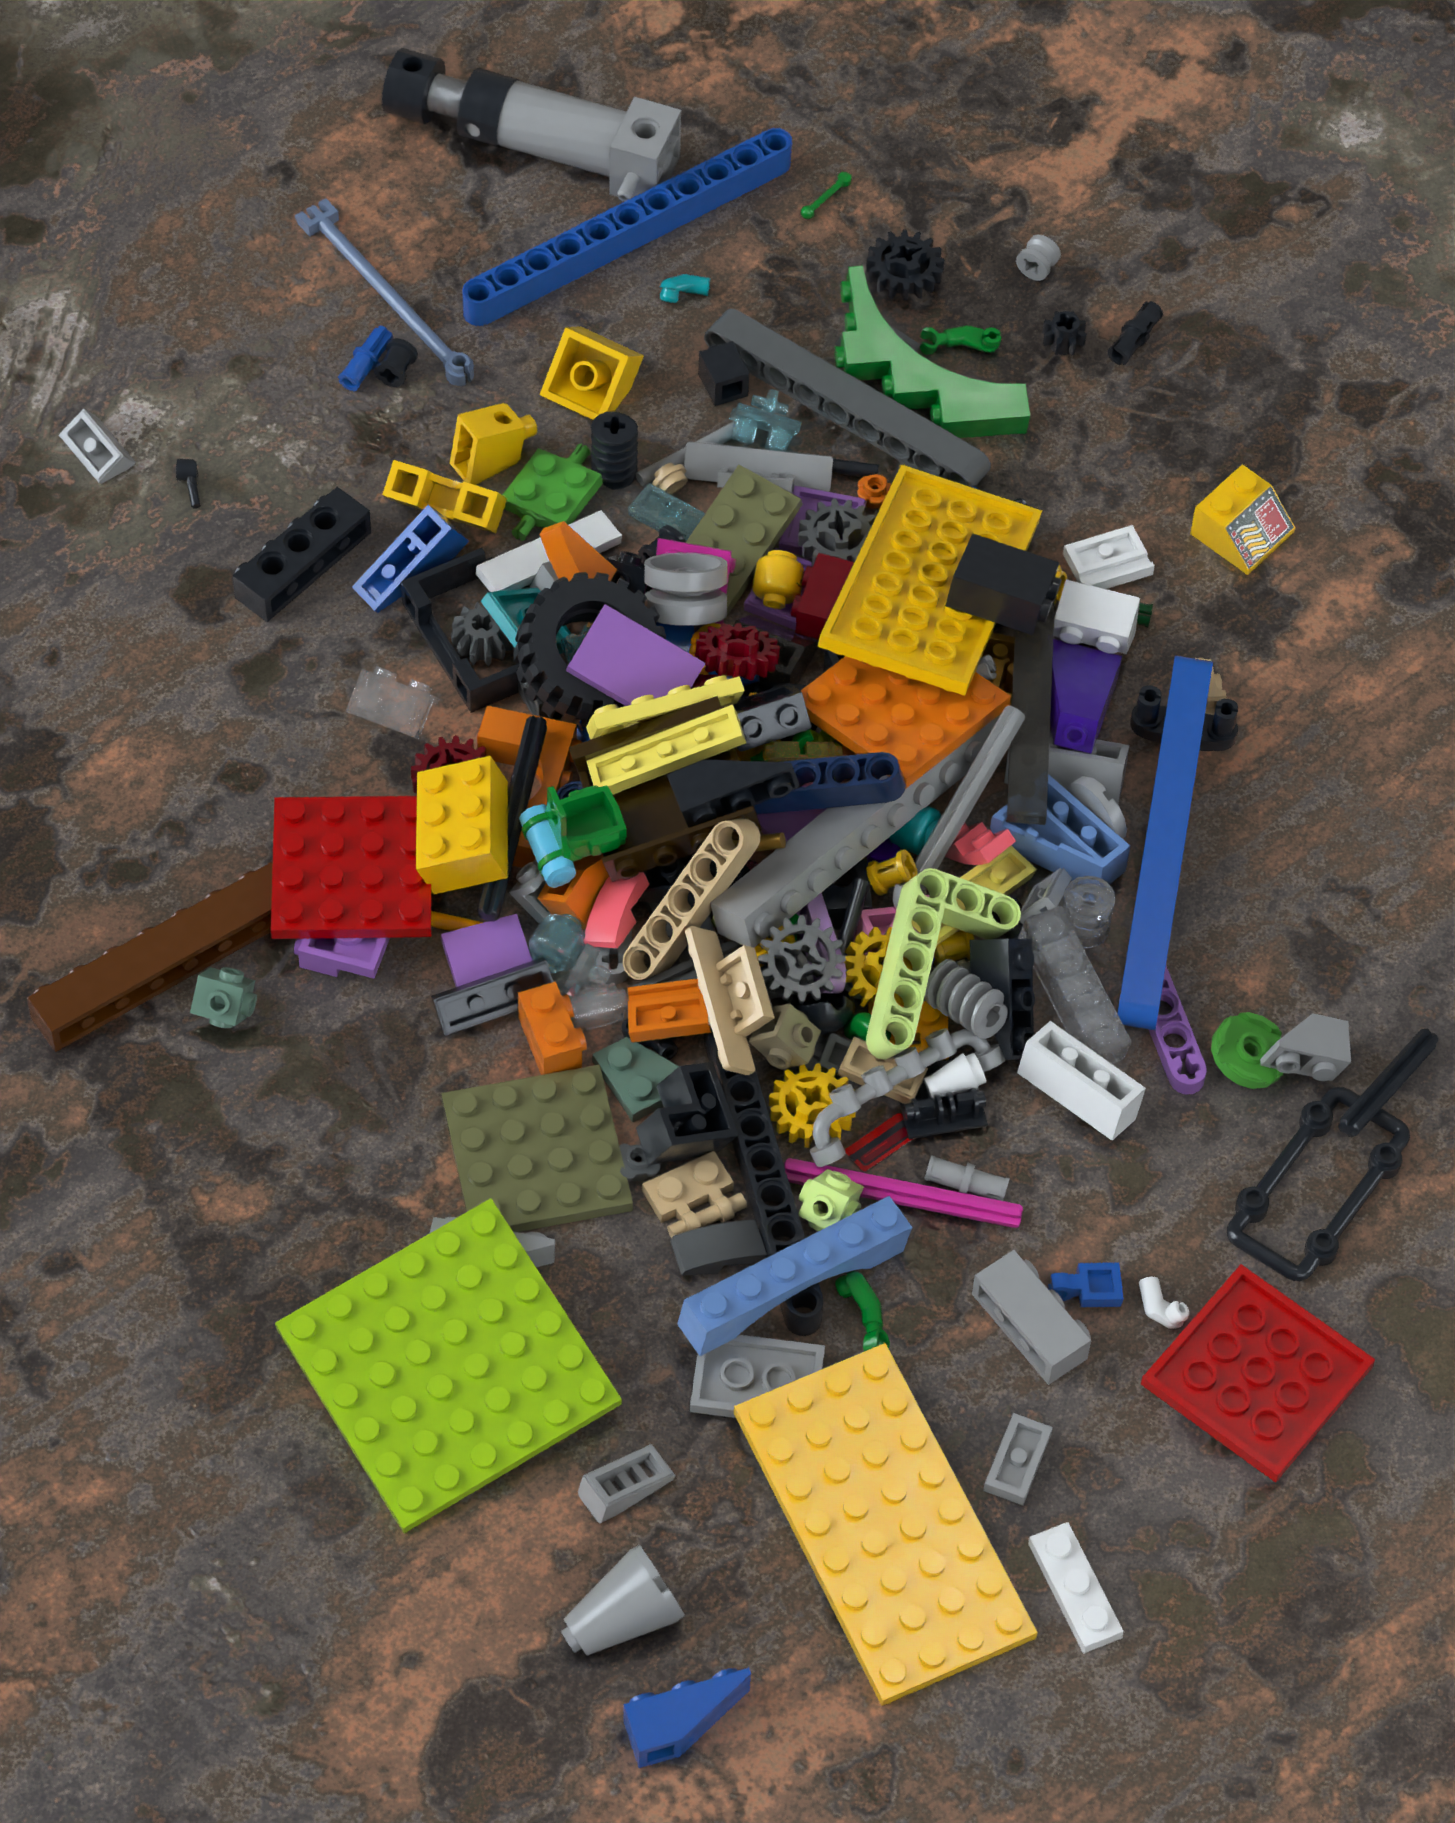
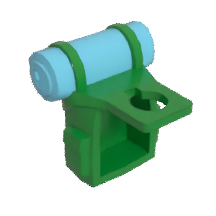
M595 785L570 792L568 797L561 800L554 786L548 787L547 805L541 804L528 808L519 817L523 827L522 832L526 840H528L538 863V870L541 876L544 877L547 885L552 888L563 886L575 877L576 869L573 862L581 860L583 857L597 856L615 850L626 842V825L620 808L608 785L602 787Z

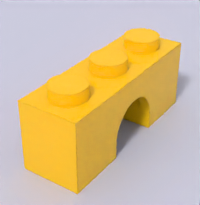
M393 460L382 494L391 501L422 511L427 505H430L447 519L495 534L507 498L498 492L464 481L463 483L397 460Z

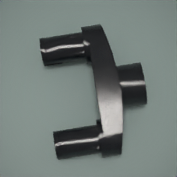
M1146 685L1140 689L1137 705L1131 713L1130 726L1136 735L1161 744L1167 707L1160 706L1161 690L1156 686ZM1221 699L1216 704L1214 715L1205 713L1199 751H1225L1235 744L1238 735V725L1236 723L1238 704L1234 700Z

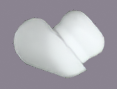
M1151 1276L1140 1280L1139 1287L1146 1315L1168 1329L1183 1326L1184 1321L1189 1317V1309L1183 1302L1179 1303L1178 1301L1170 1303L1164 1300L1157 1277Z

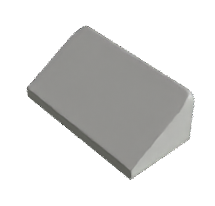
M84 408L59 434L100 484L136 464L135 460L102 421Z

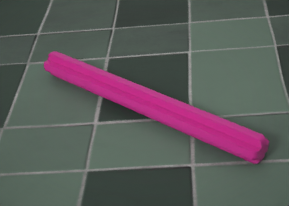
M793 1158L786 1159L784 1163L789 1183L804 1185L809 1178L813 1180L829 1169L848 1176L851 1181L864 1186L860 1196L863 1198L880 1201L890 1196L894 1203L898 1205L1011 1228H1018L1021 1223L1023 1207L1020 1204L827 1165L817 1167L815 1163Z

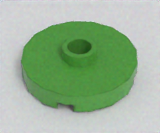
M1244 1012L1238 1016H1230L1223 1020L1212 1036L1211 1051L1215 1064L1227 1078L1237 1085L1250 1089L1266 1088L1277 1082L1283 1073L1277 1069L1261 1066L1260 1059L1281 1038L1282 1032L1277 1025L1261 1015Z

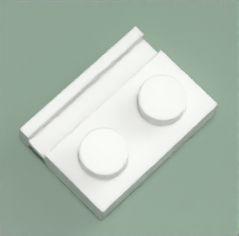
M1133 525L1064 545L1063 555L1077 582L1108 589L1153 575L1154 564L1149 561L1148 553Z

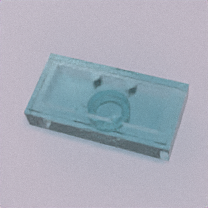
M648 483L628 507L629 516L656 531H659L664 525H669L677 529L686 541L705 515L704 512L651 483Z

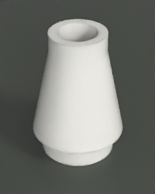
M962 1053L932 1075L923 1078L927 1091L933 1100L936 1094L945 1097L948 1092H951L952 1095L970 1092L972 1088L979 1090L978 1086L986 1083L984 1072L975 1053L967 1056Z

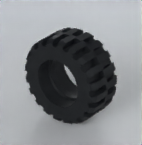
M586 572L575 573L571 581H568L566 577H562L554 581L551 588H544L526 612L515 637L517 645L513 650L514 662L520 663L516 674L520 683L528 682L529 687L526 694L532 702L539 698L544 703L541 710L549 716L555 711L562 715L561 721L573 723L575 719L582 720L583 727L587 726L594 711L598 708L610 704H616L617 708L624 707L625 705L566 671L568 665L562 659L556 645V635L559 629L573 622L594 623L606 604L666 639L664 627L661 625L656 626V622L660 617L654 606L647 608L644 604L647 597L640 590L635 594L628 590L629 582L619 578L617 583L608 581V574L599 572L596 573L594 579H588Z

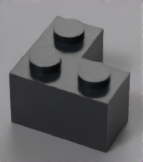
M713 1061L683 1065L675 1069L657 1085L664 1107L658 1108L636 1127L648 1165L697 1158L712 1151H715L717 1154L739 1136Z

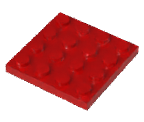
M417 796L274 797L271 938L431 937V884H426L416 870Z
M1240 1264L1144 1374L1141 1385L1276 1483L1369 1373L1376 1359Z

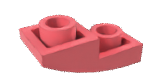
M983 822L967 826L964 823L945 857L959 863L983 865L991 862L1015 843L1016 840L1008 828L993 833L991 829L988 830Z
M639 872L638 875L630 879H619L613 882L610 876L607 878L589 916L583 940L586 947L618 948L636 924L631 909L649 886L644 872Z

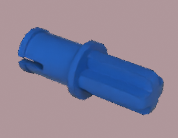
M379 326L375 328L364 344L354 349V357L338 376L339 382L346 389L357 391L368 373L374 370L375 366L379 363L378 359L386 350L388 342L393 339V334L386 327Z

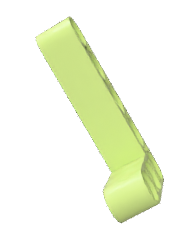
M933 868L924 869L903 885L866 1035V1045L873 1056L883 1060L890 1059L913 1043L941 923L984 939H996L1014 928L1021 918L1019 905L1013 898ZM920 884L927 888L930 897L923 894ZM956 898L964 903L965 911L958 906ZM992 911L997 913L1001 924L993 918ZM912 920L920 926L921 934L913 928ZM903 957L911 962L912 970L905 966ZM894 993L902 998L904 1007H901L895 1001ZM886 1030L894 1036L895 1045L887 1039Z

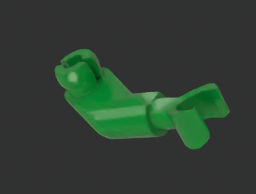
M961 326L945 329L942 333H938L934 328L925 327L920 334V338L930 340L933 345L922 342L920 350L925 355H931L941 345H945V347L964 345L986 353H992L1000 346L1002 337L1000 336V331L993 327L984 330L973 326Z
M850 1271L846 1275L839 1276L835 1282L839 1295L843 1296V1298L853 1296L862 1311V1324L867 1332L863 1340L864 1352L884 1343L889 1348V1338L882 1329L883 1319L880 1300L864 1275L857 1271Z

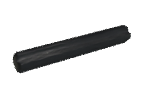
M1421 1029L1340 1118L1339 1130L1345 1132L1349 1137L1357 1136L1436 1048L1438 1036L1435 1033H1431L1429 1029Z

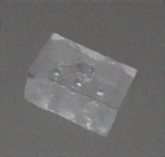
M378 666L375 667L373 673L361 669L346 712L419 739L432 704L437 705L440 699L430 694L432 687L410 679L408 686L396 682V673Z

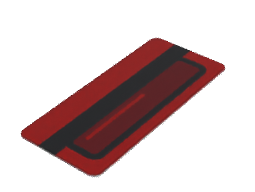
M897 1113L845 1149L846 1154L863 1172H866L912 1140L908 1138L903 1115Z

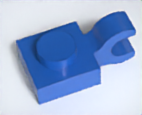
M1078 1263L1076 1274H1051V1284H1048V1290L1053 1289L1063 1301L1079 1296L1080 1307H1121L1123 1290L1120 1264Z

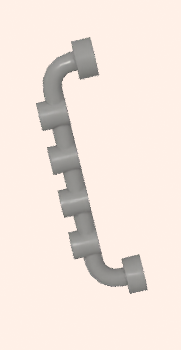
M947 1028L940 1029L925 1038L929 1046L925 1050L918 1053L916 1047H910L894 1056L897 1066L886 1072L884 1066L881 1065L864 1072L861 1076L865 1085L853 1090L852 1085L847 1084L833 1090L829 1094L833 1103L818 1114L813 1126V1138L816 1146L810 1150V1154L816 1166L829 1165L846 1154L839 1137L830 1139L829 1128L835 1120L856 1112L861 1108V1105L869 1100L887 1094L893 1089V1086L905 1079L921 1074L925 1071L926 1067L936 1061L952 1056L957 1052L958 1048L964 1045H970L976 1051L974 1053L979 1060L983 1072L993 1069L1005 1061L999 1044L990 1045L987 1039H980L972 1031L966 1029L952 1034L949 1033Z

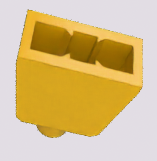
M505 403L459 414L457 416L450 465L464 482L477 485L519 462L524 440L537 434L535 420L531 415L519 418L510 406Z

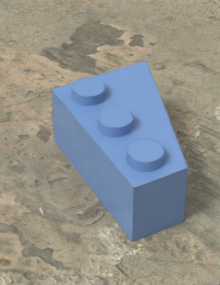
M1048 773L1005 805L991 818V831L996 833L1008 828L1016 840L1012 846L1028 861L1052 872L1059 868H1064L1072 877L1071 881L1097 893L1101 892L1126 871L1130 845Z

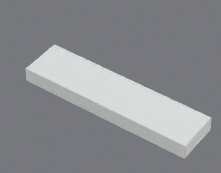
M602 510L569 524L575 532L599 553L621 544V533ZM540 537L477 565L476 575L490 592L521 589L530 585L541 565L550 560Z

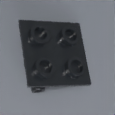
M955 1058L936 1061L926 1067L928 1070L925 1077L932 1075ZM923 1080L916 1097L912 1098L910 1103L904 1104L899 1102L909 1139L988 1126L983 1108L986 1107L985 1093L975 1088L970 1089V1092L956 1095L948 1092L945 1097L936 1094L933 1100Z

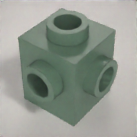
M210 967L198 975L190 1013L209 1018V1023L214 1026L232 1028V1026H236L253 1014L257 1002V994L253 993L256 980L244 977V972L238 969L223 967L219 970Z

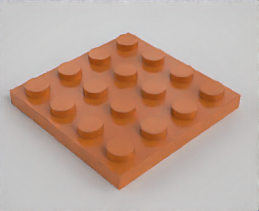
M847 656L801 690L810 722L856 754L886 752L894 755L898 760L905 780V789L999 716L1006 706H1010L1011 701L1009 694L977 672H975L964 696L955 692L945 691L940 687L919 680L909 679L904 675L880 667H873L868 663Z

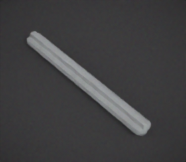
M1009 705L1004 708L917 857L915 864L918 874L924 869H938L1024 722L1025 715L1019 709ZM920 884V888L925 890L926 887Z

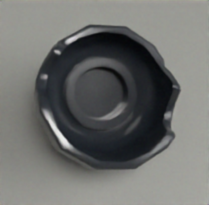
M846 989L839 994L820 993L821 998L818 1001H815L810 996L808 1001L803 1004L798 1003L797 994H795L790 1002L793 1007L803 1012L808 1017V1020L821 1031L820 1035H828L844 1027L853 1018L856 1010L854 996H850Z

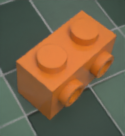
M556 981L518 992V1018L541 1075L582 1068V1051L587 1050L586 1039L581 1027L574 1028L571 1018L574 1017V1012L569 996L567 994L561 996Z

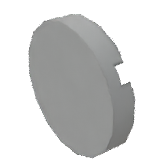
M1082 776L1068 786V792L1122 839L1126 837L1127 827L1120 806L1113 798L1109 801L1103 794L1106 789L1102 783L1094 778Z

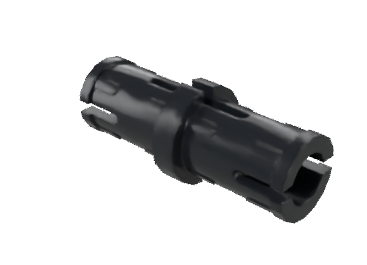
M1146 301L1132 320H1128L1122 326V333L1107 351L1111 361L1118 365H1126L1139 346H1143L1149 340V333L1164 314L1162 308L1153 301L1148 303Z

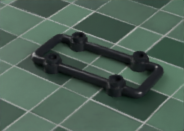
M1345 1087L1332 1088L1326 1092L1320 1101L1310 1102L1303 1107L1299 1119V1130L1257 1186H1251L1239 1192L1235 1204L1236 1214L1227 1226V1237L1235 1247L1292 1281L1306 1280L1314 1273L1318 1266L1329 1265L1335 1260L1339 1249L1338 1238L1382 1179L1393 1178L1398 1174L1402 1163L1401 1152L1410 1140V1130L1407 1125L1382 1108L1370 1120L1394 1134L1389 1143L1378 1144L1372 1149L1368 1160L1369 1170L1326 1229L1313 1231L1308 1236L1304 1248L1305 1257L1299 1265L1292 1263L1245 1234L1243 1230L1248 1223H1257L1266 1217L1269 1208V1195L1313 1137H1322L1330 1131L1333 1121L1332 1111L1336 1105L1342 1103L1350 1108L1360 1097V1095Z

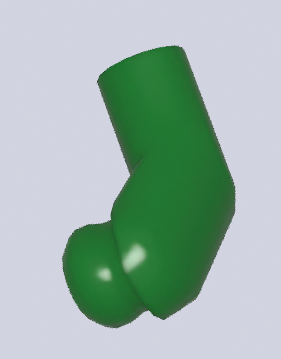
M867 1012L856 1014L844 1026V1035L852 1040L854 1037H860L866 1041L871 1014ZM886 1030V1037L890 1040L892 1033Z

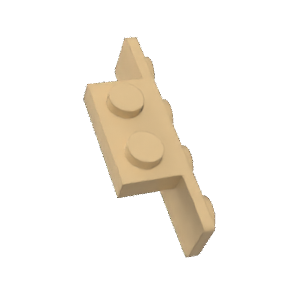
M690 926L685 930L689 945L688 951L695 966L698 986L702 992L708 1013V1022L716 1041L718 1058L725 1070L750 1075L755 1072V1066L746 1037L775 1018L755 948L743 945L724 958L716 932Z

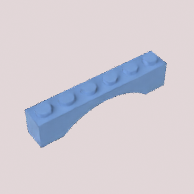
M887 1196L685 1299L677 1325L698 1355L702 1356L735 1339L768 1311L802 1290L844 1272L871 1269L902 1253L912 1226L891 1197Z

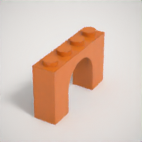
M487 705L477 735V748L484 746L486 748V756H491L495 762L515 766L526 719L535 715ZM542 717L547 722V731L535 775L541 787L536 795L529 800L527 809L536 805H547L548 787L554 786L556 792H558L562 786L572 782L573 772L569 770L571 763L574 762L569 747L582 743V741L577 740V724ZM521 830L512 866L523 868L536 858Z

